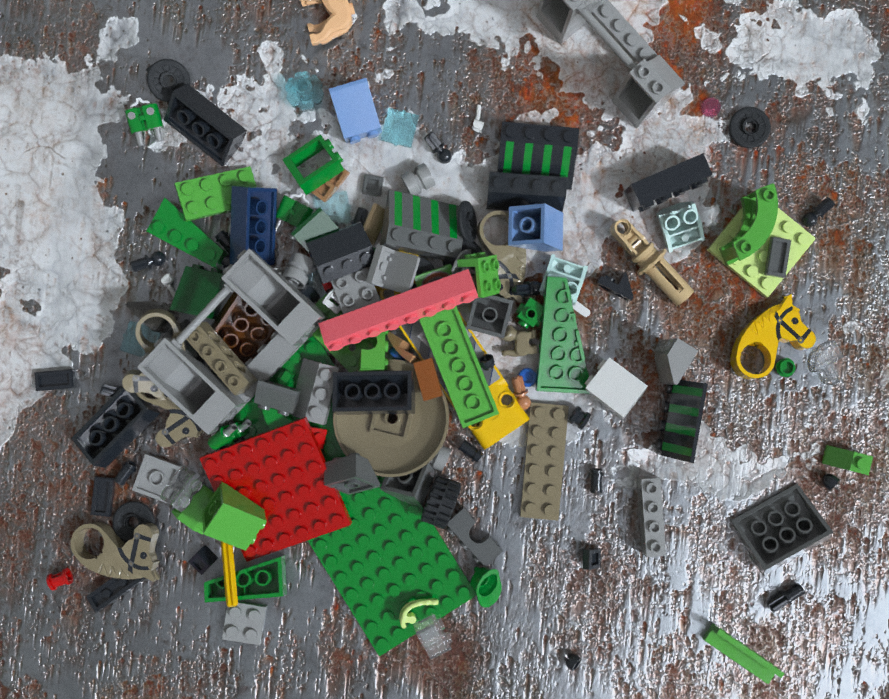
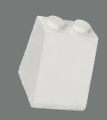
M609 357L607 361L603 360L597 367L598 373L595 376L591 375L585 382L587 387L585 389L623 420L648 386Z

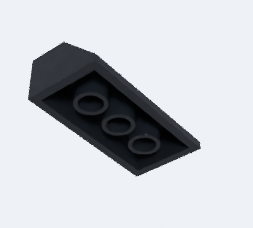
M188 83L172 92L164 121L221 166L226 165L241 146L247 130Z
M489 170L486 209L509 211L511 206L545 203L563 212L568 177Z
M412 370L333 372L332 412L337 415L415 414V388Z
M122 386L71 439L93 466L106 468L160 413L151 403L142 400L137 393H130Z

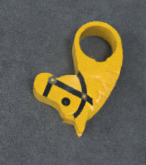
M791 294L785 296L780 304L759 314L747 324L737 337L732 348L730 362L733 371L739 377L752 380L768 375L775 364L778 342H790L797 350L808 349L815 344V334L801 321L800 309L792 305ZM747 345L754 347L756 345V348L764 356V366L758 374L747 372L741 364L740 355Z

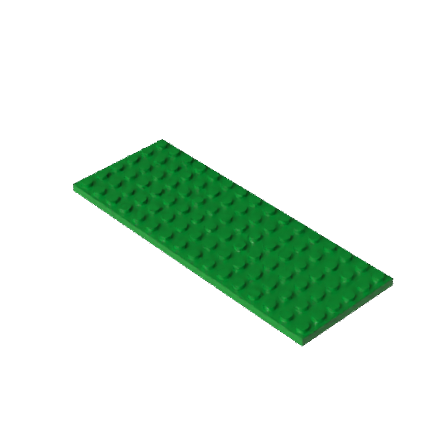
M312 336L269 381L275 382L281 372L290 371L295 376L288 386L296 388L304 358L335 366L324 346ZM255 395L233 418L235 423H243L247 419L252 422L247 428V433L243 436L244 439L271 430L265 421L262 409L258 408L259 404L254 403ZM332 405L325 425L308 421L311 427L327 429L324 447L321 449L326 462L332 461L336 457H346L335 435ZM289 414V417L292 418L293 420H298V419H300V418H298V417H295V416ZM377 476L380 482V487L350 495L339 491L352 524L307 540L379 657L477 596L434 525L421 521L424 507L405 503L382 491L380 488L385 479L383 476ZM423 598H437L439 600L438 605H422L412 608L408 613L413 612L415 614L416 622L414 624L406 623L407 627L404 629L401 627L399 615L405 604Z

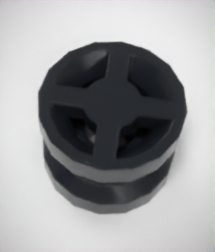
M577 406L570 415L568 422L576 424L582 430L589 421L591 414L582 411L581 407Z

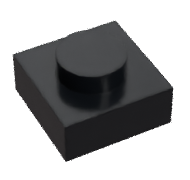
M601 548L583 549V569L592 570L601 567Z

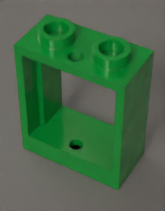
M321 134L282 159L306 195L345 170L341 165L343 159L338 152L334 153L332 151L334 146L329 139L324 140ZM325 149L332 160L304 178L297 167Z

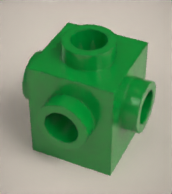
M531 297L528 298L525 304L521 303L515 311L518 313L516 318L519 321L517 323L526 329L528 327L534 328L535 325L538 327L542 322L543 306ZM528 311L532 313L531 318L528 316Z

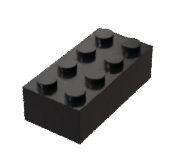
M704 153L632 183L624 193L632 211L639 210L641 213L650 209L651 206L655 205V202L659 205L672 198V195L675 198L683 195L686 191L690 190V187L694 190L703 186V184L708 182L707 178L713 174Z

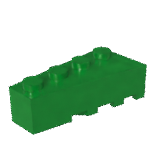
M164 197L146 232L220 270L222 267L221 262L228 255V252L193 221L186 222L183 212Z
M285 555L235 572L238 600L283 597L287 594ZM224 576L204 582L205 603L226 601Z

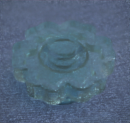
M307 71L297 72L295 78H289L285 86V90L288 93L286 97L293 108L300 107L303 112L314 110L315 105H320L324 98L322 81L317 75L310 76Z

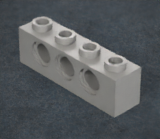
M656 475L637 476L642 554L646 557L666 556L661 478Z

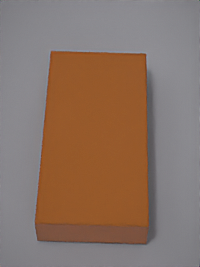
M433 358L413 363L423 401L443 396Z

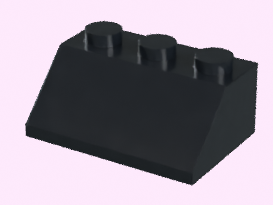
M361 222L306 242L318 278L323 284L371 266L374 250Z

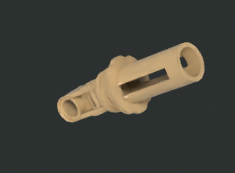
M620 219L612 223L610 227L611 234L617 239L624 250L633 257V263L639 265L640 268L637 271L639 276L643 273L647 274L676 306L692 295L694 290L664 258L667 251L665 248L660 251L656 250L654 243H648L646 238L627 219ZM618 224L624 226L625 231L623 234L618 232ZM656 266H657V267L661 270V272L673 283V285L677 288V290H676V289L672 286V284L660 273V271L656 268Z

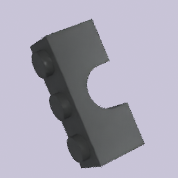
M462 506L451 516L446 529L452 536L457 535L461 540L459 541L460 545L466 551L469 549L474 554L472 558L479 565L482 563L486 567L503 552L502 548L490 534L481 540H475L469 535V531L476 523V519Z

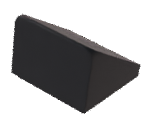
M305 285L304 289L300 290L313 303L320 297L309 285Z
M204 545L188 562L202 575L218 557Z

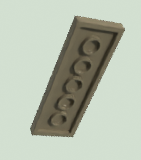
M531 402L520 517L559 520L569 406Z

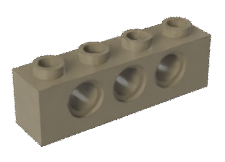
M202 322L187 337L186 340L234 395L245 393L258 381L208 322Z

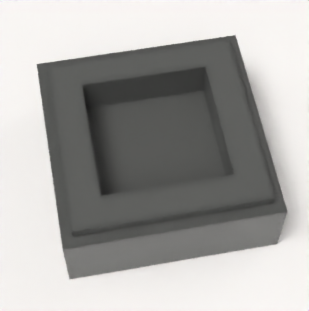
M365 174L362 194L381 197L384 177Z

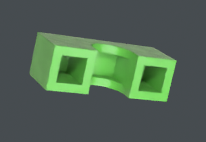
M388 331L382 332L376 337L364 339L370 341L374 348L370 350L361 349L358 372L387 370L388 359L385 358V352H388L389 343L385 340V334L388 335Z

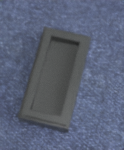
M770 237L764 275L777 278L786 277L791 246L790 239Z

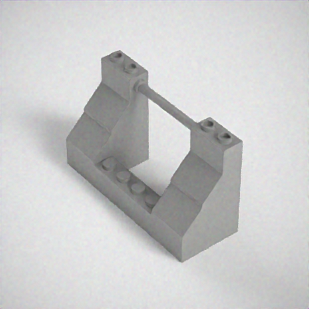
M540 0L536 17L560 44H563L587 22L629 68V73L613 97L612 102L636 129L684 86L685 82L660 55H657L609 0Z
M252 249L243 250L237 257L238 261L234 265L230 264L223 271L224 276L221 279L225 282V287L176 338H160L154 344L155 349L151 353H146L140 359L141 363L137 367L208 435L226 426L254 397L258 383L256 381L245 393L234 395L215 372L181 348L183 346L182 343L230 292L233 293L235 291L276 330L270 337L272 340L267 345L263 344L257 350L258 355L254 359L250 358L244 364L257 380L265 379L269 381L319 328L318 323L328 319V316L309 298L269 266Z

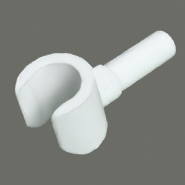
M481 105L476 107V116L472 129L479 133L482 132L485 123L479 121Z
M168 273L161 278V282L168 288L174 298L176 292L171 284L175 279Z

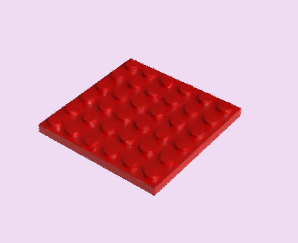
M307 417L221 448L199 458L214 492L220 483L224 482L265 510V517L267 519L265 527L259 530L255 542L252 545L250 544L246 551L241 549L246 562L352 524L339 491L324 485L326 461Z

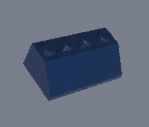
M232 186L230 264L234 265L238 261L237 257L243 250L252 249L268 265H274L277 188Z

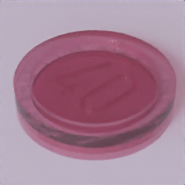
M708 98L701 105L702 114L709 118L715 117L721 109L719 101L715 98Z

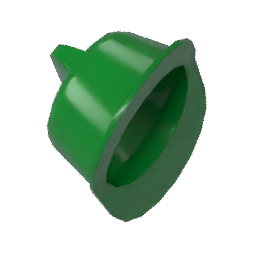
M475 567L474 575L470 581L471 587L476 592L480 606L484 608L490 607L498 600L501 594L502 586L499 572L495 568Z

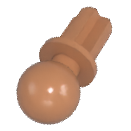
M514 376L511 379L515 391L513 394L518 396L517 401L523 410H526L531 405L530 398L525 395L528 393V389L525 388L522 376Z

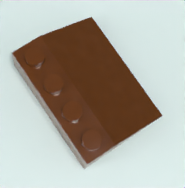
M235 291L211 325L243 364L250 358L254 359L258 355L257 350L263 344L267 345L272 340L270 338L271 335L276 331Z

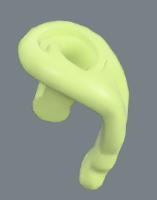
M423 598L405 604L399 615L401 627L404 629L407 627L406 623L414 624L416 622L415 614L413 612L408 613L412 608L422 605H438L439 600L437 598Z

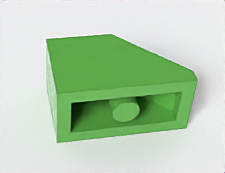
M826 445L822 464L869 475L873 456Z

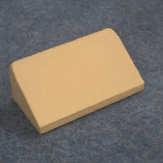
M376 203L373 204L363 226L372 246L375 244L383 226L385 209Z

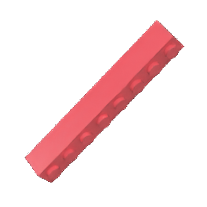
M469 269L318 324L325 346L329 351H337L346 345L357 344L363 339L376 337L388 330H396L401 325L415 323L418 319L434 316L437 312L443 310H451L459 304L470 303L479 297Z

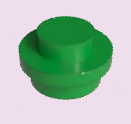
M782 358L776 363V372L782 377H789L795 372V363L789 358Z

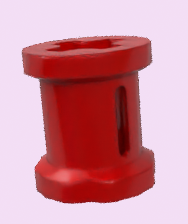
M64 568L56 574H48L46 577L47 585L52 591L57 590L59 586L70 585L73 583L71 570Z

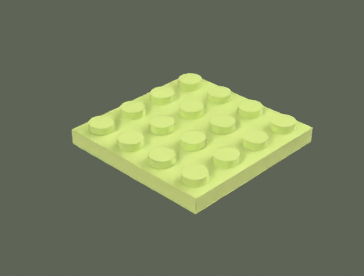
M742 207L707 249L724 265L725 263L719 248L729 243L739 232L743 218ZM779 208L774 228L766 242L749 257L727 265L729 269L765 298L769 297L783 280V278L764 275L770 237L791 240L786 275L816 239Z

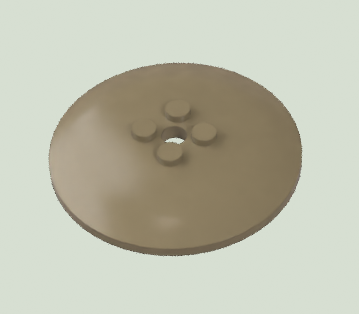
M388 359V368L384 371L412 370L415 388V414H397V422L391 424L388 421L389 414L337 415L333 413L335 435L344 454L348 456L350 453H359L360 456L369 460L377 476L399 477L423 468L438 454L448 433L449 407L443 390V396L423 401L414 365L403 360Z

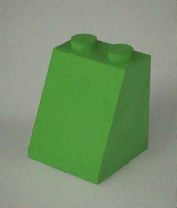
M221 482L202 511L203 534L246 551L249 545L255 542L259 530H262L266 525L265 510L226 483Z

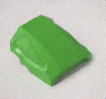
M197 479L178 505L172 510L173 515L190 529L203 535L202 511L215 492L205 486L201 480Z

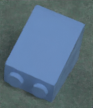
M367 78L329 89L346 143H358L362 138H375L379 136V133H382Z
M545 203L509 207L508 246L543 252L563 251V212Z

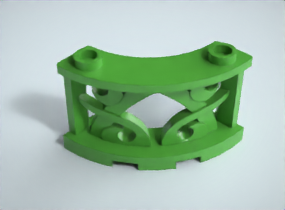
M772 183L759 188L740 199L743 208L742 226L729 243L719 248L726 266L737 260L741 261L755 253L770 236L778 214V197L775 184Z

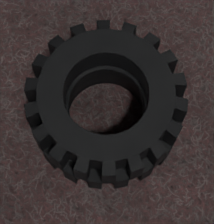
M438 475L434 480L421 514V521L444 529L448 525L461 490V483Z

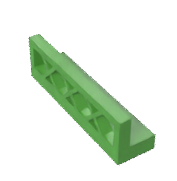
M712 623L702 638L767 684L770 683L775 674L780 678L785 674L773 663L714 623Z

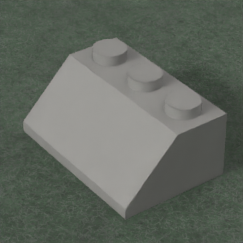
M679 338L660 341L655 347L656 353L654 355L660 382L662 384L677 385L698 350Z
M304 358L296 389L301 390L295 413L289 414L300 419L307 417V420L310 422L325 425L332 405L333 372H340L341 368Z

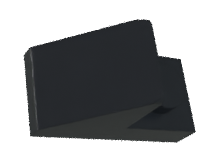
M626 271L622 273L617 284L614 283L615 279L610 276L598 277L595 285L627 302L633 300L634 296Z

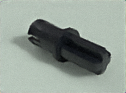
M797 583L785 592L781 591V595L768 602V607L775 613L787 604L791 605L795 599L806 594V592Z

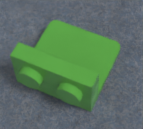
M486 252L466 254L463 259L457 260L458 268L475 266L479 298L499 294L501 282L498 276L499 262L497 255H486Z

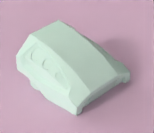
M693 201L678 203L663 208L656 213L662 228L665 246L669 253L673 252V249L696 241H705L702 222Z
M552 254L539 290L540 295L544 297L546 276L566 277L571 293L572 305H575L588 266H580L557 258Z

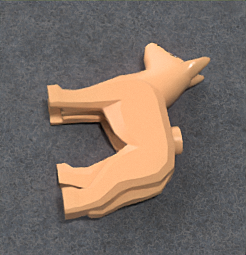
M300 0L302 7L322 3L330 15L329 18L320 24H307L312 46L327 44L334 38L347 33L353 25L352 15L355 14L353 3H348V0Z

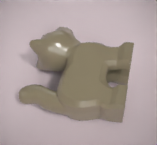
M507 326L504 339H500L508 342L514 340V350L505 349L502 351V356L522 357L527 354H537V345L529 344V340L536 338V330H515L513 326Z

